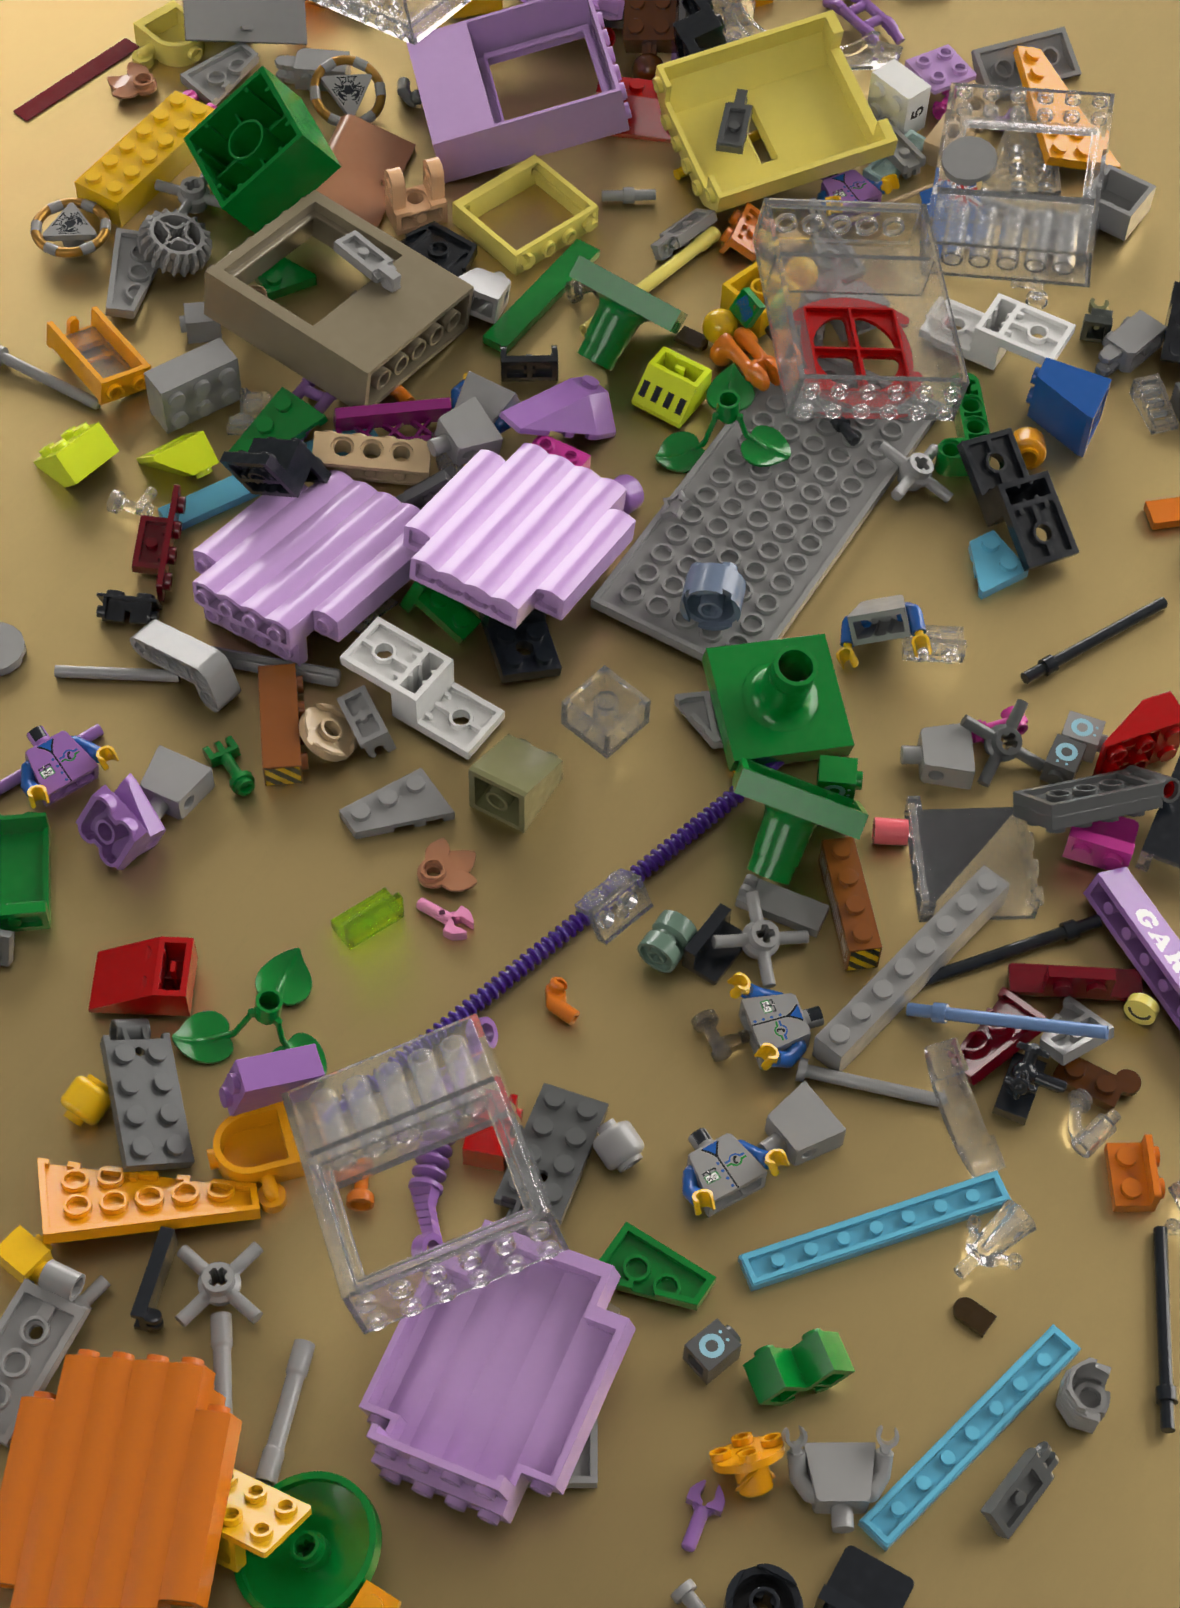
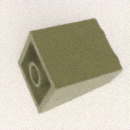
M508 734L470 767L469 805L525 833L563 779V760L559 759L552 752H545L532 746L525 739H518Z

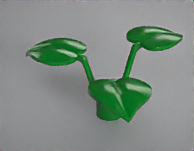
M732 364L712 381L707 390V403L716 412L712 414V420L703 440L699 442L698 438L690 432L680 431L673 433L662 442L658 453L655 455V459L668 470L689 473L705 452L703 447L706 446L717 420L724 424H732L738 421L742 434L746 438L741 444V454L746 462L753 466L768 467L784 462L791 457V448L785 437L773 427L759 425L752 430L751 434L747 431L743 421V414L740 411L747 409L753 403L755 392L751 383L746 381L736 365Z
M293 948L280 953L263 965L255 979V988L258 993L255 1006L248 1009L247 1015L232 1031H229V1022L222 1014L208 1010L192 1015L172 1034L174 1045L186 1057L203 1064H216L231 1056L233 1053V1043L230 1038L237 1036L246 1024L255 1017L261 1024H274L276 1026L278 1038L282 1046L275 1048L272 1052L315 1043L325 1072L320 1085L326 1077L327 1062L319 1042L303 1032L294 1034L287 1041L282 1027L283 1020L280 1018L283 1004L286 1006L300 1004L307 999L311 992V974L299 948Z

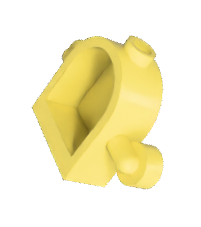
M174 0L133 22L136 44L141 47L132 53L134 63L141 64L150 69L154 65V59L167 66L184 67L199 61L204 54V41H185L183 7Z

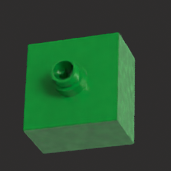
M261 66L183 138L221 208L255 234L264 225L271 223L279 217L283 211L298 203L302 197H306L342 167L301 97L264 66Z

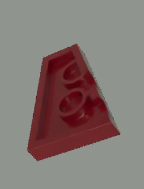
M1002 987L997 994L999 1000L993 1008L986 1009V1012L1047 1019L1045 1015L1005 987ZM980 1024L976 1031L970 1032L949 1060V1063L954 1072L974 1086L1019 1051L1020 1048L1016 1047L1018 1042H1030L1042 1032Z

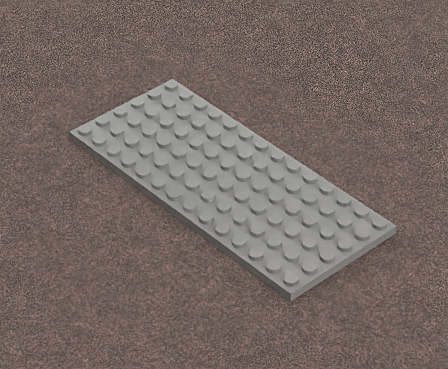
M792 337L788 344L802 361L799 339ZM780 353L776 360L785 372L786 380L784 384L775 386L770 382V388L765 392L754 387L755 397L753 403L747 409L740 411V413L743 414V421L750 434L759 425L770 426L778 430L790 445L791 457L784 462L768 467L753 466L746 462L741 454V444L746 438L742 434L738 421L732 424H725L670 496H674L682 489L685 493V498L690 499L693 504L684 510L680 519L674 516L663 519L660 513L665 504L662 506L591 598V607L702 661L701 659L706 648L781 639L898 475L899 466L878 451L880 445L886 441L905 457H910L941 414L943 403L915 391L904 402L881 410H855L834 404L840 412L846 414L851 421L850 426L860 438L858 444L851 446L842 433L836 432L830 424V417ZM841 358L817 359L821 368L832 379L844 386H857L851 362ZM865 369L867 382L870 387H883L891 381ZM695 562L720 564L731 562L738 567V572L746 582V590L740 619L738 622L737 620L732 622V627L720 631L705 630L698 627L699 622L691 618L690 622H688L682 616L680 602L685 578L691 564Z

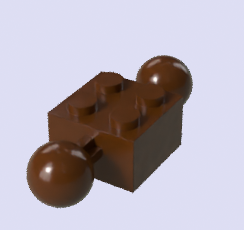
M625 0L623 24L626 53H642L635 59L632 66L634 78L652 80L655 77L656 66L663 64L662 59L657 56V53H676L673 23L679 21V0Z

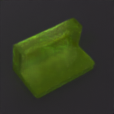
M385 887L331 920V927L350 950L403 918V897L399 892L391 895Z

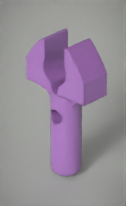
M702 1480L690 1488L685 1503L692 1505L694 1512L681 1543V1547L685 1551H695L709 1516L714 1514L721 1517L725 1506V1497L720 1485L717 1487L713 1501L708 1502L705 1506L702 1505L701 1495L704 1491L706 1480Z

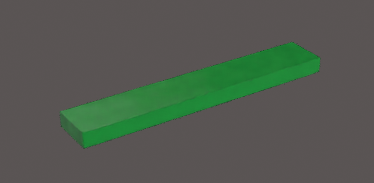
M576 239L483 335V343L501 352L500 346H506L507 354L577 281L569 277V274L578 256L580 255L594 263L600 257V250Z

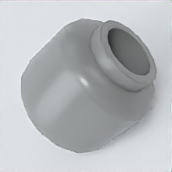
M614 1118L596 1129L599 1135L593 1141V1148L607 1169H618L621 1173L643 1158L641 1152L644 1149V1142L631 1122L626 1120L616 1123Z

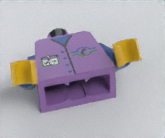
M849 170L841 174L837 173L822 178L821 191L817 194V201L830 220L834 222L881 204L882 194H890L892 189H899L900 185L897 174L886 175L881 179L882 181L875 182L863 177L856 170ZM880 210L867 214L860 218L854 219L842 225L836 226V228L839 229L841 227L850 225L852 223L858 222L868 217L879 214Z
M40 725L31 729L26 735L33 747L25 752L26 761L21 766V789L29 798L32 809L36 808L35 802L42 800L45 807H48L97 779L99 775L97 763H100L102 769L106 771L109 769L107 761L116 760L118 762L119 758L114 748L110 745L100 747L76 735L70 736L66 731H60L50 737L44 727Z

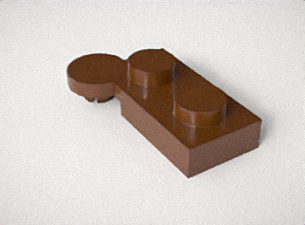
M1080 1057L1064 1066L1059 1063L1052 1075L1067 1082L1066 1091L1111 1114L1121 1095L1133 1096L1137 1094L1141 1087V1078L1133 1070L1123 1069L1115 1075Z

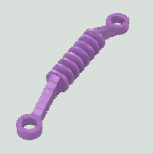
M489 1017L474 1018L469 1021L466 1030L469 1047L441 1086L432 1092L431 1101L433 1103L428 1106V1113L430 1115L425 1118L427 1128L422 1130V1138L424 1140L420 1141L418 1145L421 1152L415 1157L418 1165L412 1168V1174L415 1177L411 1178L408 1184L422 1232L412 1242L411 1255L414 1264L421 1270L425 1269L435 1247L445 1250L436 1211L438 1198L443 1193V1186L440 1183H443L447 1177L444 1170H447L450 1165L447 1158L451 1157L453 1153L450 1146L456 1141L454 1133L459 1129V1124L456 1121H459L462 1117V1112L459 1109H462L465 1105L464 1095L467 1082L478 1068L477 1066L483 1060L482 1058H484L489 1050L495 1048L498 1042L497 1027ZM427 1245L429 1247L430 1252L429 1257L427 1255Z

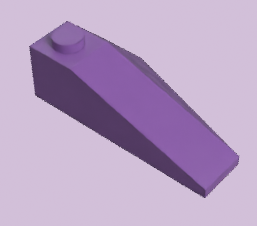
M589 375L570 378L502 411L499 416L519 434L548 436L550 431L562 433L565 438H573L575 433L586 434L585 437L589 440L610 438L616 434L608 391L599 384L596 378Z

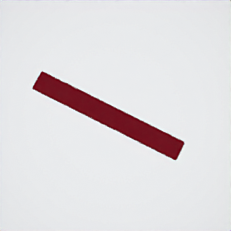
M124 38L13 112L25 121H28L138 49L139 46Z

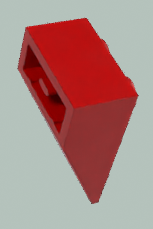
M1171 691L1143 699L1102 744L1093 775L1123 770L1129 765L1145 768L1149 764L1158 761L1166 762L1176 756L1180 745V704Z
M160 936L98 951L88 1011L91 1013L190 1016L198 962L194 938Z

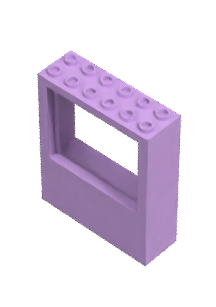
M533 0L405 38L436 157H439L443 166L445 183L518 163L534 154L542 156L630 130L627 119L632 118L629 103L623 102L628 98L624 82L620 81L622 77L618 64H615L616 58L613 47H609L610 39L607 29H604L605 24L601 11L596 12L599 10L597 0ZM585 38L602 93L505 121L489 65Z

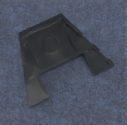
M435 221L405 234V239L400 241L457 277L469 271L478 253L477 244Z

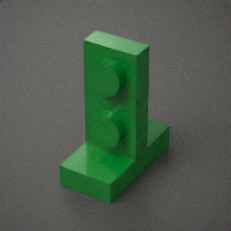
M414 581L399 604L407 613L415 606L419 607L459 645L481 622L464 604Z

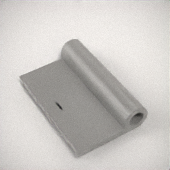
M183 0L185 41L307 45L305 0Z

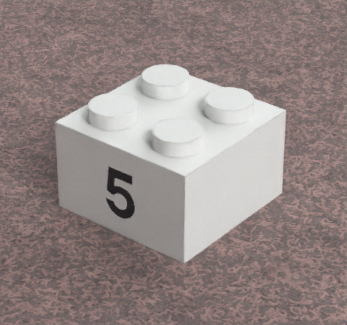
M893 59L872 71L867 102L876 120L887 117L903 134L907 133L910 129L917 132L925 127L931 85L896 59Z

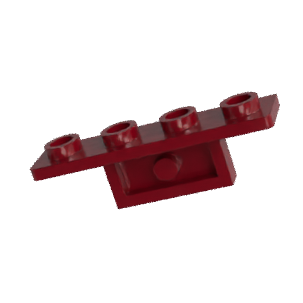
M175 484L168 518L141 515L132 561V572L158 575L156 591L160 602H164L166 591H171L173 573H169L170 565H176L177 547H174L175 539L180 540L182 522L178 520L179 515L185 514L186 496L181 495L180 485Z
M1009 963L1008 988L1015 995L1062 998L1071 996L1072 998L1127 1001L1131 994L1143 993L1142 978L1137 969Z

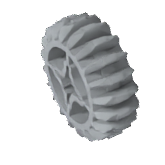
M165 208L162 212L155 210L152 215H147L139 227L137 236L139 254L144 255V262H152V269L159 267L162 270V274L168 271L172 273L173 277L177 273H180L183 277L188 272L195 275L196 271L202 270L210 259L213 246L210 239V231L206 230L205 223H198L197 216L191 218L187 212L184 214L178 213L177 209L170 212Z

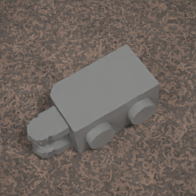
M302 48L297 51L296 56L280 55L275 59L276 68L279 69L276 72V77L281 82L295 84V89L309 90L312 75L321 63L335 56L350 55V51ZM336 66L324 76L350 75L351 66ZM320 82V91H327V89Z
M1139 310L1132 317H1126L1119 328L1114 332H1108L1102 342L1104 347L1099 353L1098 359H1100V362L1096 364L1095 371L1098 375L1108 377L1117 369L1121 372L1131 373L1161 347L1166 326L1142 310Z

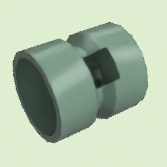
M664 910L652 925V930L647 932L639 943L637 951L640 957L652 968L664 973H670L683 957L684 948L698 931L686 916L677 911Z

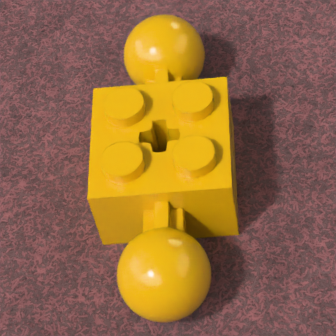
M795 256L785 263L781 273L761 258L722 284L720 308L710 311L704 317L702 323V331L706 339L714 344L724 333H729L733 337L738 324H741V322L729 308L741 290L747 287L766 306L753 327L749 329L760 338L766 334L765 328L768 325L774 324L777 327L799 308L801 291L808 290L814 285L817 279L815 264L807 257Z

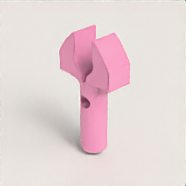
M420 898L416 903L418 910L444 924L443 936L451 941L467 939V931L456 927L454 924L463 923L474 930L472 914L463 906H460L457 911L449 912L425 898Z

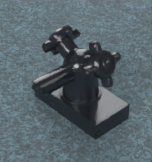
M1018 1042L1016 1047L1026 1051L1024 1054L1016 1052L1013 1055L992 1113L1025 1125L1038 1087L1040 1086L1056 1093H1063L1067 1089V1082L1044 1074L1047 1063L1038 1060V1056L1049 1059V1052L1043 1050L1036 1043Z

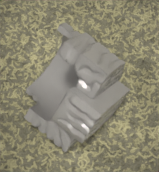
M1090 1357L1066 1370L1060 1383L1055 1404L1069 1427L1091 1434L1095 1431L1099 1421L1105 1417L1111 1398L1110 1392L1105 1391L1111 1367L1097 1363V1359Z

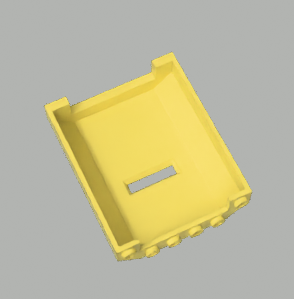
M834 10L656 66L655 77L652 79L659 100L662 126L665 131H669L672 148L676 153L679 152L682 169L686 175L689 174L692 180L691 186L694 195L700 197L705 207L714 210L715 213L722 212L747 202H752L894 155L898 138L888 118L876 120L840 48L844 30ZM737 89L748 90L747 104L752 105L751 118L771 157L770 161L761 163L748 134L743 154L716 151V143L725 104L728 102L734 103Z

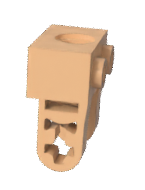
M439 157L423 160V184L406 188L400 167L384 171L386 215L397 236L412 232L433 221L439 224L448 222L444 170Z

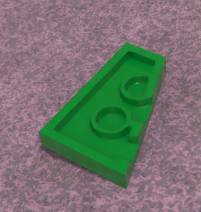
M281 387L231 447L229 452H238L239 450L248 452L254 438L275 437L277 439L290 440L291 438H297L301 440L307 436L306 432L317 425L322 426L328 422V419L317 409L284 387Z
M625 1222L599 1259L602 1262L613 1265L621 1277L615 1290L697 1311L716 1283L714 1275L628 1222Z

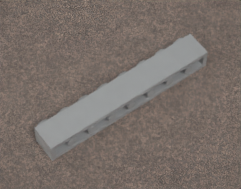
M983 865L815 1036L812 1056L829 1069L842 1072L908 1002L923 989L929 979L941 967L945 966L1005 904L1010 883Z

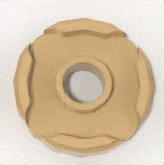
M319 703L314 707H309L301 716L298 724L300 736L304 744L315 755L324 760L338 762L346 760L357 749L358 741L340 708L331 704ZM324 727L330 729L334 736L329 735Z

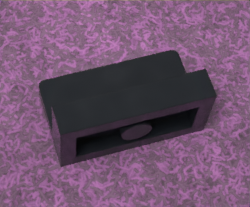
M722 903L718 905L684 948L682 961L683 967L713 985L719 982L743 951L742 947L719 949L712 947L713 935L742 933V930L730 924L732 909Z

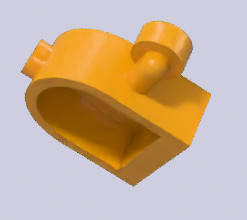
M289 1100L236 1116H229L217 1128L213 1138V1148L206 1150L210 1169H218L225 1180L256 1183L257 1188H260L258 1191L259 1204L266 1213H278L287 1204L286 1191L280 1182L307 1176L305 1161Z

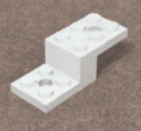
M998 293L985 313L943 296L919 330L918 339L994 370L1007 350L1041 365L1046 357L1057 360L1074 334L1076 325ZM953 326H959V327H961L962 329H960V330H955V329H952L951 327H953ZM1040 334L1043 338H1036L1032 335Z
M379 616L340 656L341 665L391 693L392 716L467 760L471 758L505 719L504 710L454 682V662L452 658ZM389 651L392 653L388 658L377 656L379 652ZM465 717L469 719V722L459 725L453 722V720Z

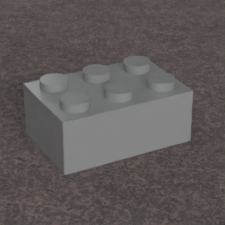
M220 337L144 372L150 412L167 434L243 398L238 358Z

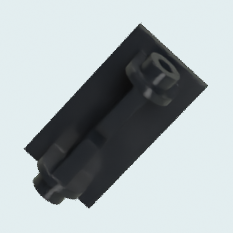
M107 590V593H97L96 595L103 603V606L98 605L96 610V616L102 618V621L124 623L126 612H131L130 624L147 625L153 619L159 620V611H155V609L163 610L159 600L155 599L154 595L148 593H137L135 597L125 596V593L122 591Z

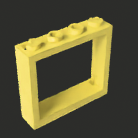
M534 154L452 202L453 224L517 276L598 227L599 206ZM536 184L574 216L516 251L479 220L478 217Z

